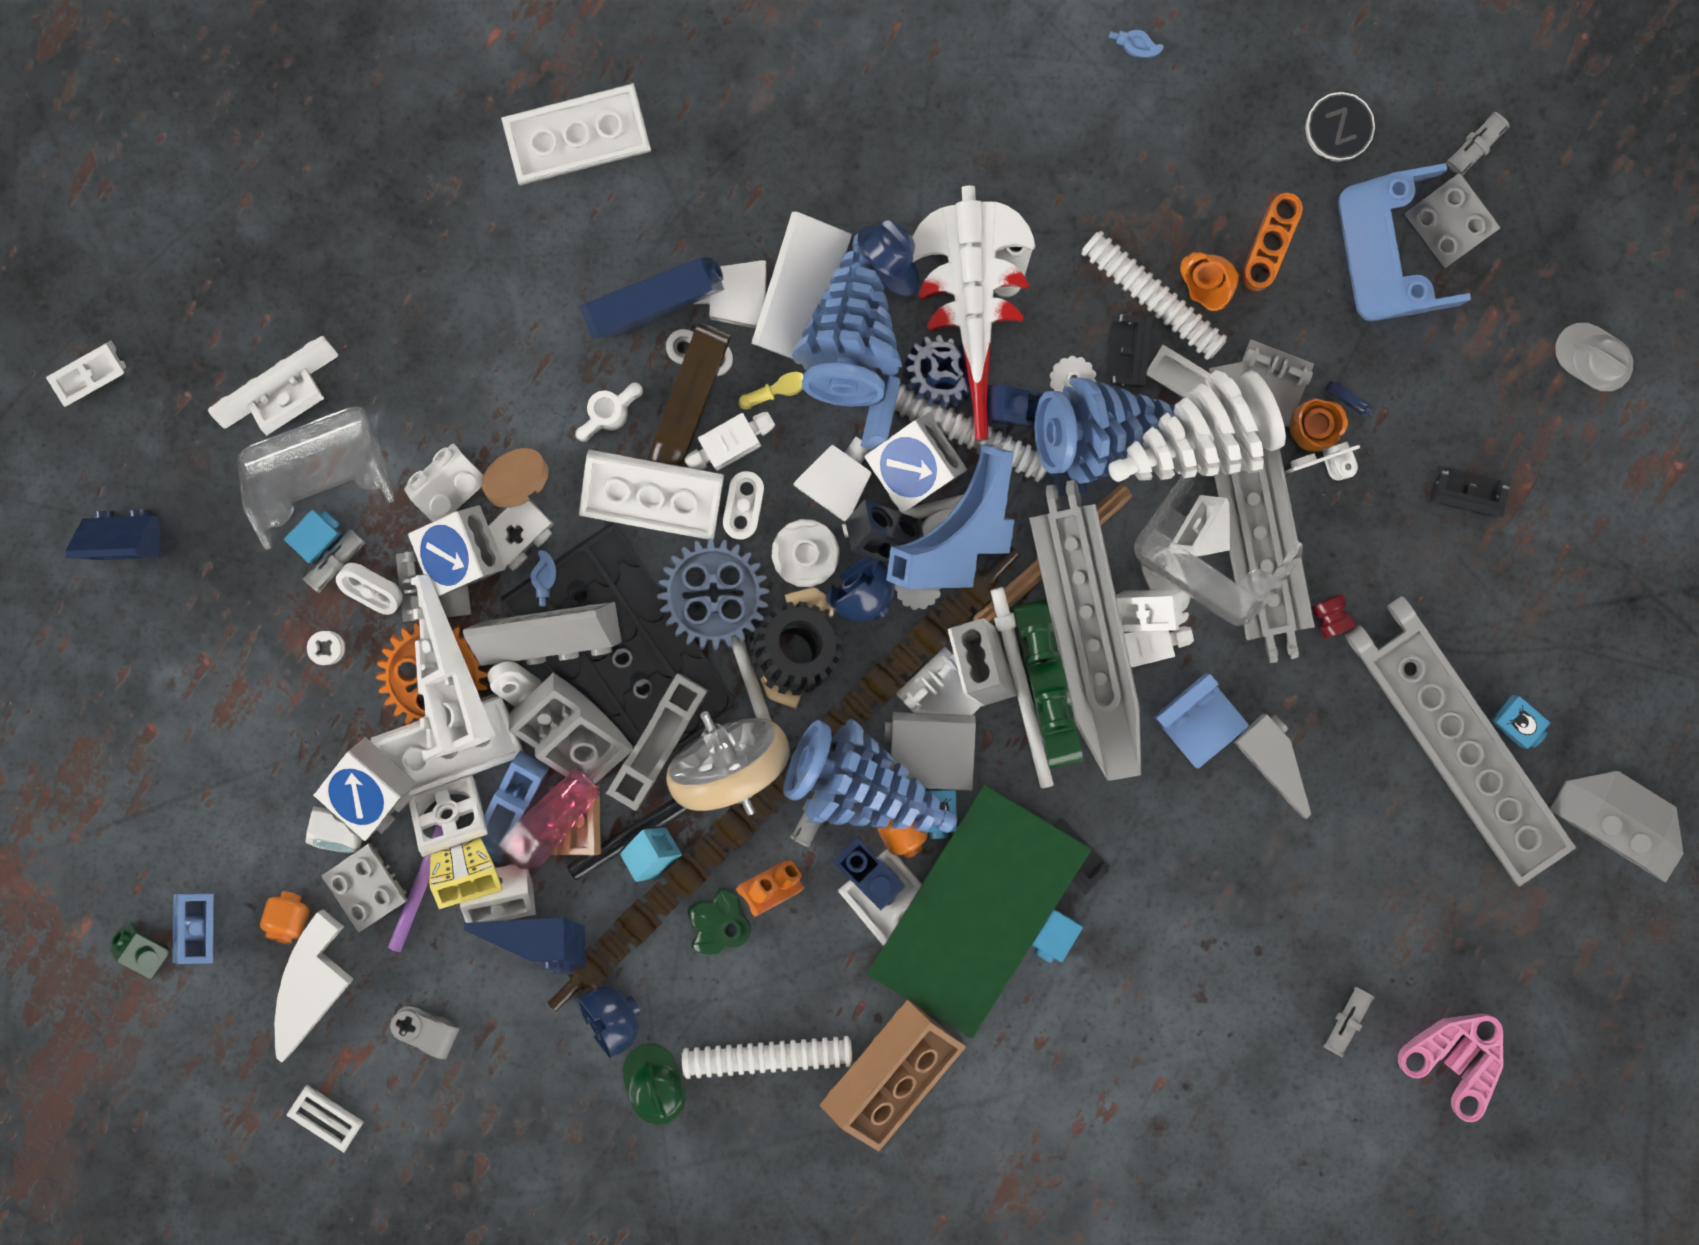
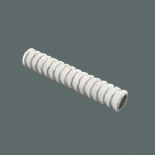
M1096 232L1082 249L1081 255L1084 257L1088 255L1091 258L1089 261L1092 264L1094 262L1099 264L1098 269L1100 271L1105 269L1107 277L1112 275L1115 278L1114 282L1116 284L1120 282L1124 285L1122 288L1124 291H1131L1130 296L1132 298L1137 296L1140 299L1139 303L1141 305L1145 303L1148 306L1147 310L1149 312L1152 310L1156 312L1155 317L1157 319L1162 317L1165 320L1163 324L1166 326L1170 324L1173 327L1171 330L1174 333L1176 331L1181 333L1179 337L1182 340L1187 338L1189 346L1194 344L1197 347L1196 351L1198 353L1202 351L1206 354L1204 356L1206 360L1212 359L1227 341V336L1225 334L1219 335V329L1216 327L1212 329L1209 326L1211 322L1208 320L1204 322L1201 319L1203 316L1200 313L1198 315L1194 314V308H1187L1185 306L1186 301L1182 300L1180 302L1177 299L1178 295L1176 293H1173V295L1169 293L1170 288L1168 286L1162 287L1160 285L1161 280L1157 279L1155 281L1152 278L1153 274L1151 272L1147 274L1143 271L1145 269L1143 265L1137 266L1135 264L1137 260L1134 258L1130 260L1127 257L1129 253L1126 251L1122 253L1119 250L1120 246L1118 244L1116 246L1112 245L1111 238L1106 240L1103 237L1104 232Z
M904 384L899 387L894 412L895 410L900 412L899 416L904 417L906 415L910 417L909 421L913 422L914 419L916 420L930 413L941 431L948 435V440L952 441L954 438L958 440L957 444L962 445L964 443L969 450L973 447L977 449L976 453L979 455L981 445H994L1014 452L1012 467L1016 468L1015 472L1020 473L1022 471L1027 478L1031 475L1035 477L1034 481L1037 483L1040 480L1042 481L1047 470L1043 467L1037 450L1036 452L1031 450V445L1028 444L1025 447L1021 445L1022 441L1017 440L1015 442L1010 435L1006 438L1002 436V431L999 430L997 433L992 431L993 427L991 426L988 427L989 439L976 441L974 419L971 416L967 419L963 417L964 413H954L955 409L952 407L949 410L946 408L941 409L940 405L936 403L929 407L927 404L928 400L925 397L920 400L916 399L915 389L909 391Z
M844 1036V1040H838V1037H833L831 1041H828L827 1037L822 1038V1041L812 1038V1042H806V1039H801V1043L791 1040L790 1044L780 1041V1044L774 1045V1041L769 1042V1045L759 1042L758 1046L748 1043L747 1047L737 1044V1048L726 1045L724 1049H721L720 1045L716 1046L715 1049H710V1046H706L705 1050L695 1047L694 1051L684 1048L682 1052L683 1076L686 1079H690L691 1075L701 1078L702 1074L712 1077V1074L717 1073L718 1077L723 1076V1073L733 1076L734 1072L744 1075V1071L754 1074L755 1070L765 1073L768 1069H771V1073L776 1072V1069L786 1072L787 1068L797 1071L798 1067L808 1070V1066L819 1069L821 1065H824V1068L827 1069L830 1065L834 1064L835 1068H840V1064H846V1067H851L852 1048L849 1036Z

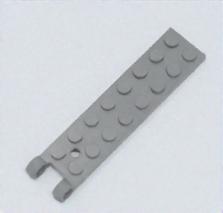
M1401 596L1387 605L1392 617L1404 630L1401 634L1379 649L1376 648L1369 635L1360 625L1345 634V637L1355 653L1362 659L1514 883L1520 887L1573 851L1576 847L1422 624L1411 605ZM1409 662L1414 663L1416 666V672L1411 676L1404 672V666Z

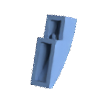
M519 751L511 762L499 789L494 794L484 815L488 834L481 836V839L490 858L497 863H500L550 768V766L522 751Z

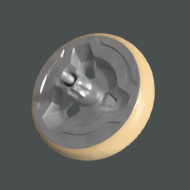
M707 711L701 713L700 716L706 727L705 731L683 747L672 759L667 769L666 780L670 794L678 804L690 810L708 811L727 807L735 803H742L747 815L754 814L755 810L749 798H752L754 794L773 782L788 762L790 748L785 733L776 723L763 718H747L723 725H714Z

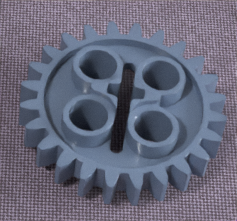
M709 539L707 548L703 549L700 543L695 541L694 552L691 553L686 547H683L681 550L682 560L676 556L671 557V562L675 566L674 569L664 567L663 573L669 577V580H659L658 586L667 591L658 594L657 600L667 602V605L663 606L659 612L660 614L670 613L671 617L666 621L665 625L668 627L677 624L678 628L675 632V637L682 635L684 632L688 634L687 645H690L696 638L699 640L700 650H703L707 641L712 643L714 651H717L719 641H724L729 649L732 647V637L735 636L742 643L745 640L743 630L752 634L755 632L756 629L751 621L762 622L763 617L757 612V609H767L768 604L759 599L768 595L769 590L759 588V585L766 581L767 578L766 576L755 575L761 565L760 563L751 566L748 564L751 557L750 552L742 557L738 555L740 545L737 544L732 551L727 550L726 540L722 541L719 548H715L713 540ZM725 569H732L737 573L739 580L734 585H726L721 581L720 573ZM693 570L699 571L704 576L705 581L701 586L693 587L687 583L686 574ZM710 587H715L716 593H729L733 591H742L744 593L741 597L719 596L715 603L711 602L708 596L684 599L682 597L684 593L706 594ZM726 603L736 604L740 608V616L736 619L726 618L722 614V606ZM694 604L701 605L706 610V617L703 620L694 621L688 616L687 609Z

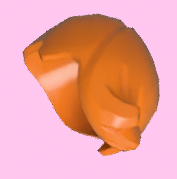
M1200 252L1191 253L1189 256L1184 257L1181 262L1180 271L1189 288L1190 298L1202 304L1210 311H1218L1226 307L1239 281V274L1234 265L1224 257Z
M1313 398L1305 401L1293 411L1289 427L1292 438L1300 448L1311 452H1319L1333 447L1339 442L1340 436L1345 433L1348 427V420L1341 404Z

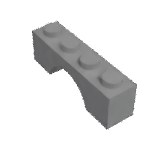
M677 673L648 726L622 765L606 794L635 811L640 808L709 690L681 673Z

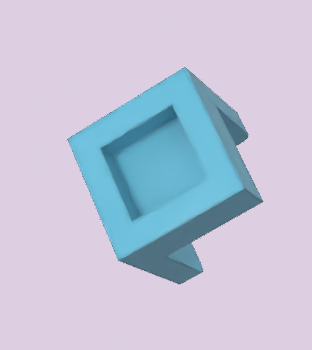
M666 827L642 830L620 854L635 882L660 878L682 856Z

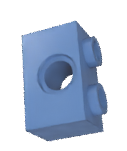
M173 894V963H213L214 894Z

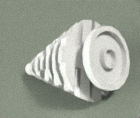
M1215 370L1208 376L1205 384L1200 383L1190 392V398L1185 397L1175 405L1174 417L1171 418L1167 412L1159 420V430L1152 427L1145 432L1142 437L1144 449L1138 441H1135L1126 450L1128 458L1111 462L1108 469L1112 479L1116 482L1125 480L1132 474H1135L1139 480H1151L1153 477L1150 473L1152 469L1161 480L1172 478L1175 474L1173 469L1177 474H1181L1183 478L1195 477L1197 471L1202 476H1214L1218 474V471L1225 475L1237 474L1236 472L1241 470L1248 473L1260 472L1259 470L1263 469L1264 460L1261 457L1264 456L1263 448L1275 451L1285 445L1286 435L1283 419L1271 390L1257 372L1251 370L1239 377L1236 384L1232 378L1229 379L1226 373Z

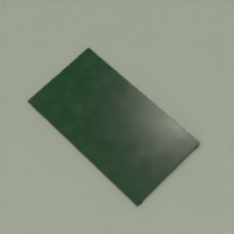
M984 784L866 975L963 1032L967 1037L974 1038L1090 853L1091 848L1086 843L1083 844L1002 795L990 785Z

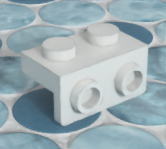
M454 443L448 448L445 447L438 451L433 457V462L423 471H418L412 475L407 486L404 488L410 500L432 522L454 513L482 487L484 475L465 457Z

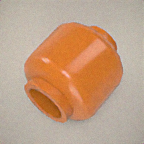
M890 819L887 827L877 829L887 850L893 855H904L906 858L918 854L923 849L922 844L928 837V833L914 830L913 823L907 829H893L892 819Z
M282 891L280 897L273 896L268 898L260 921V928L266 932L265 937L267 939L291 944L292 940L300 938L305 930L310 913L309 908L301 903L302 896Z

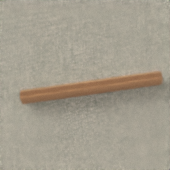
M1119 484L1096 505L1100 525H1103L1132 498L1131 491L1124 484ZM1038 558L1004 588L1009 609L1042 580ZM993 600L973 616V621L984 618L991 624L995 623L994 617L997 615Z

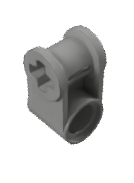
M411 1005L399 1009L390 1024L391 1032L395 1038L439 1059L447 1058L460 1029L458 1024L449 1019L433 1015ZM407 1016L412 1018L411 1024L413 1026L409 1030L403 1029L404 1023L401 1021Z

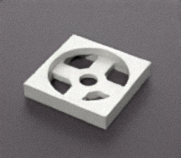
M473 775L414 795L409 801L418 849L422 857L488 834L477 784ZM461 794L468 796L469 799L456 803L451 800L450 795ZM436 801L437 805L433 811L424 814L426 809ZM452 810L453 814L450 818H441L443 811ZM473 812L475 818L472 824L458 830L456 821L459 817ZM438 824L442 826L444 835L430 839L423 834V829Z

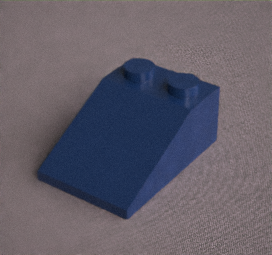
M147 509L127 510V517H115L114 511H94L93 518H82L65 551L66 558L82 560L161 558L159 517L149 516V510Z
M547 918L464 923L465 931L528 961L542 965V970L553 971V974H573L574 968L585 967V926L569 919Z

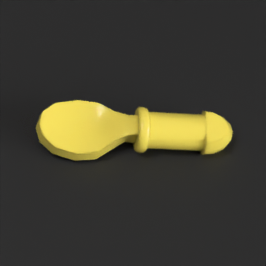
M796 371L781 376L772 386L766 384L765 387L751 393H744L738 399V406L741 409L748 410L752 409V406L769 399L774 400V395L776 394L795 395L803 390L802 380L804 374Z

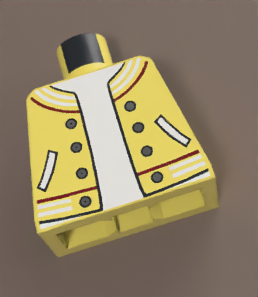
M481 837L441 850L430 856L429 884L439 909L503 891L495 867Z

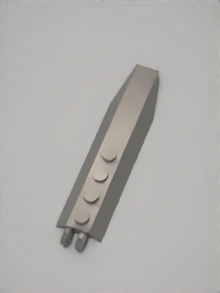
M1244 362L1209 368L1210 374L1215 370L1224 372L1236 384L1239 377L1248 372ZM1263 448L1264 456L1261 457L1264 460L1263 469L1259 470L1260 472L1248 473L1241 470L1236 472L1237 474L1225 475L1218 471V474L1214 475L1218 497L1227 498L1230 504L1229 553L1246 640L1264 637L1269 663L1278 662V650L1275 646L1273 635L1286 633L1288 655H1290L1291 659L1299 658L1295 631L1313 628L1315 625L1280 449L1269 451Z
M1076 480L1066 482V493L1070 509L1061 511V501L1057 487L1054 484L1047 485L1046 497L1050 513L1029 519L1056 642L1066 675L1075 723L1107 781L1141 775L1140 707L1096 504L1081 506V495Z

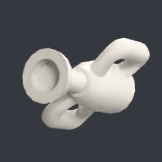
M636 382L631 383L618 396L606 390L593 394L587 405L588 415L591 419L576 430L577 439L587 442L602 428L614 431L623 427L628 419L627 407L643 394L642 386Z

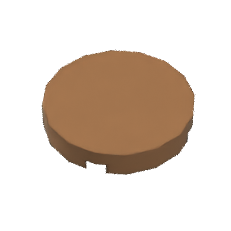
M531 448L515 449L498 457L487 468L482 478V489L487 498L498 507L511 508L522 505L530 500L528 496L534 491L538 493L543 489L548 479L549 468L539 452Z

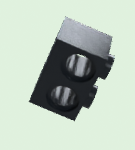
M864 500L845 521L852 552L889 564L891 546L908 544L924 536L920 519Z

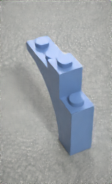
M981 445L979 460L972 480L964 496L950 515L925 536L908 544L891 546L887 581L906 589L973 587L977 554L1010 553L1014 519L1005 517V509L1008 500L1007 495L1014 452L994 445Z

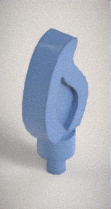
M1121 30L1119 33L1110 31L1109 38L1116 39V43L1123 45L1125 51L1134 57L1152 58L1159 55L1164 48L1162 44L1155 45L1142 30H1132L1128 33Z
M539 550L540 561L532 570L530 578L536 589V597L539 598V606H546V598H550V589L556 582L557 572L550 554Z

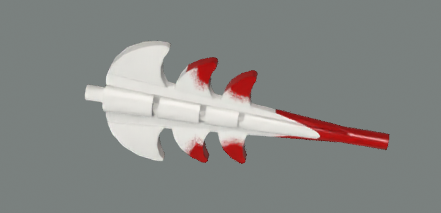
M963 186L961 202L956 203V205L939 208L930 213L919 224L913 235L915 250L912 262H916L920 258L929 255H944L948 257L949 263L939 266L925 279L920 289L919 297L924 300L939 293H949L955 297L954 302L948 303L936 311L927 324V328L929 331H934L947 326L960 327L973 402L975 440L985 441L989 439L987 393L992 324L1000 321H1024L1023 315L1010 302L1000 298H993L994 291L1009 286L1023 289L1029 288V283L1023 273L1014 264L996 258V252L1015 246L1034 250L1036 246L1030 227L1018 212L1002 203L977 201L975 186Z

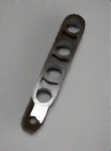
M702 322L697 324L655 434L652 448L647 458L648 461L683 466L732 334Z

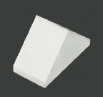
M1200 495L1168 548L1169 551L1174 554L1202 556L1229 551L1230 504L1228 499Z

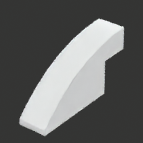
M324 909L316 913L303 931L290 955L282 976L274 1022L276 1058L281 1062L292 1054L353 981L350 975L323 954V951L344 928L341 923Z

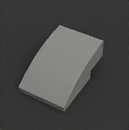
M552 673L509 713L508 731L533 746L537 759L579 786H594L633 750V746L598 707L555 673Z

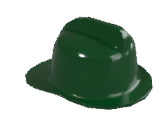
M645 1044L633 1049L626 1057L622 1069L624 1083L632 1107L638 1117L647 1123L655 1125L668 1124L680 1115L686 1102L685 1089L677 1065L672 1055L662 1046Z

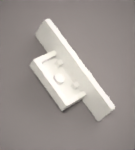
M320 336L316 340L308 342L302 349L288 358L279 361L274 367L260 376L249 380L246 385L232 394L221 398L208 411L223 428H228L252 412L260 429L267 436L324 399L311 374L337 358L338 353L324 336Z

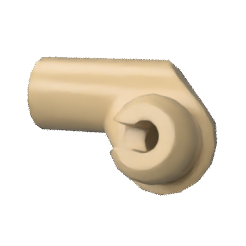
M815 587L785 595L786 603L793 602L794 607L801 601L807 602V608L809 609L813 605L820 607L818 613L822 616L828 613L832 617L835 612L827 603L826 594Z
M764 676L761 678V683L768 699L793 709L798 708L802 693L800 695H792L791 690H788L785 694L778 693V686L774 685L770 689L765 685L768 680Z

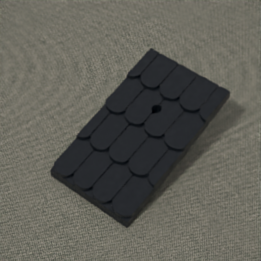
M610 522L554 561L557 578L554 586L550 589V598H546V606H539V598L536 597V589L531 582V578H528L515 589L501 597L502 603L512 617L615 601L622 642L611 647V653L592 656L591 650L580 651L579 657L568 660H559L558 655L546 656L547 662H544L551 674L555 673L598 707L621 731L633 746V749L677 673H681L709 691L673 752L705 731L706 727L700 716L701 713L707 711L715 724L739 707L725 683L703 651L700 650L697 642L693 640L690 645H687L688 634L684 632L682 635L675 637L674 635L678 628L677 624L668 627L665 625L671 615L670 613L660 614L659 612L663 606L667 605V602L657 600V595L661 594L662 591L614 522ZM630 754L615 766L618 772Z

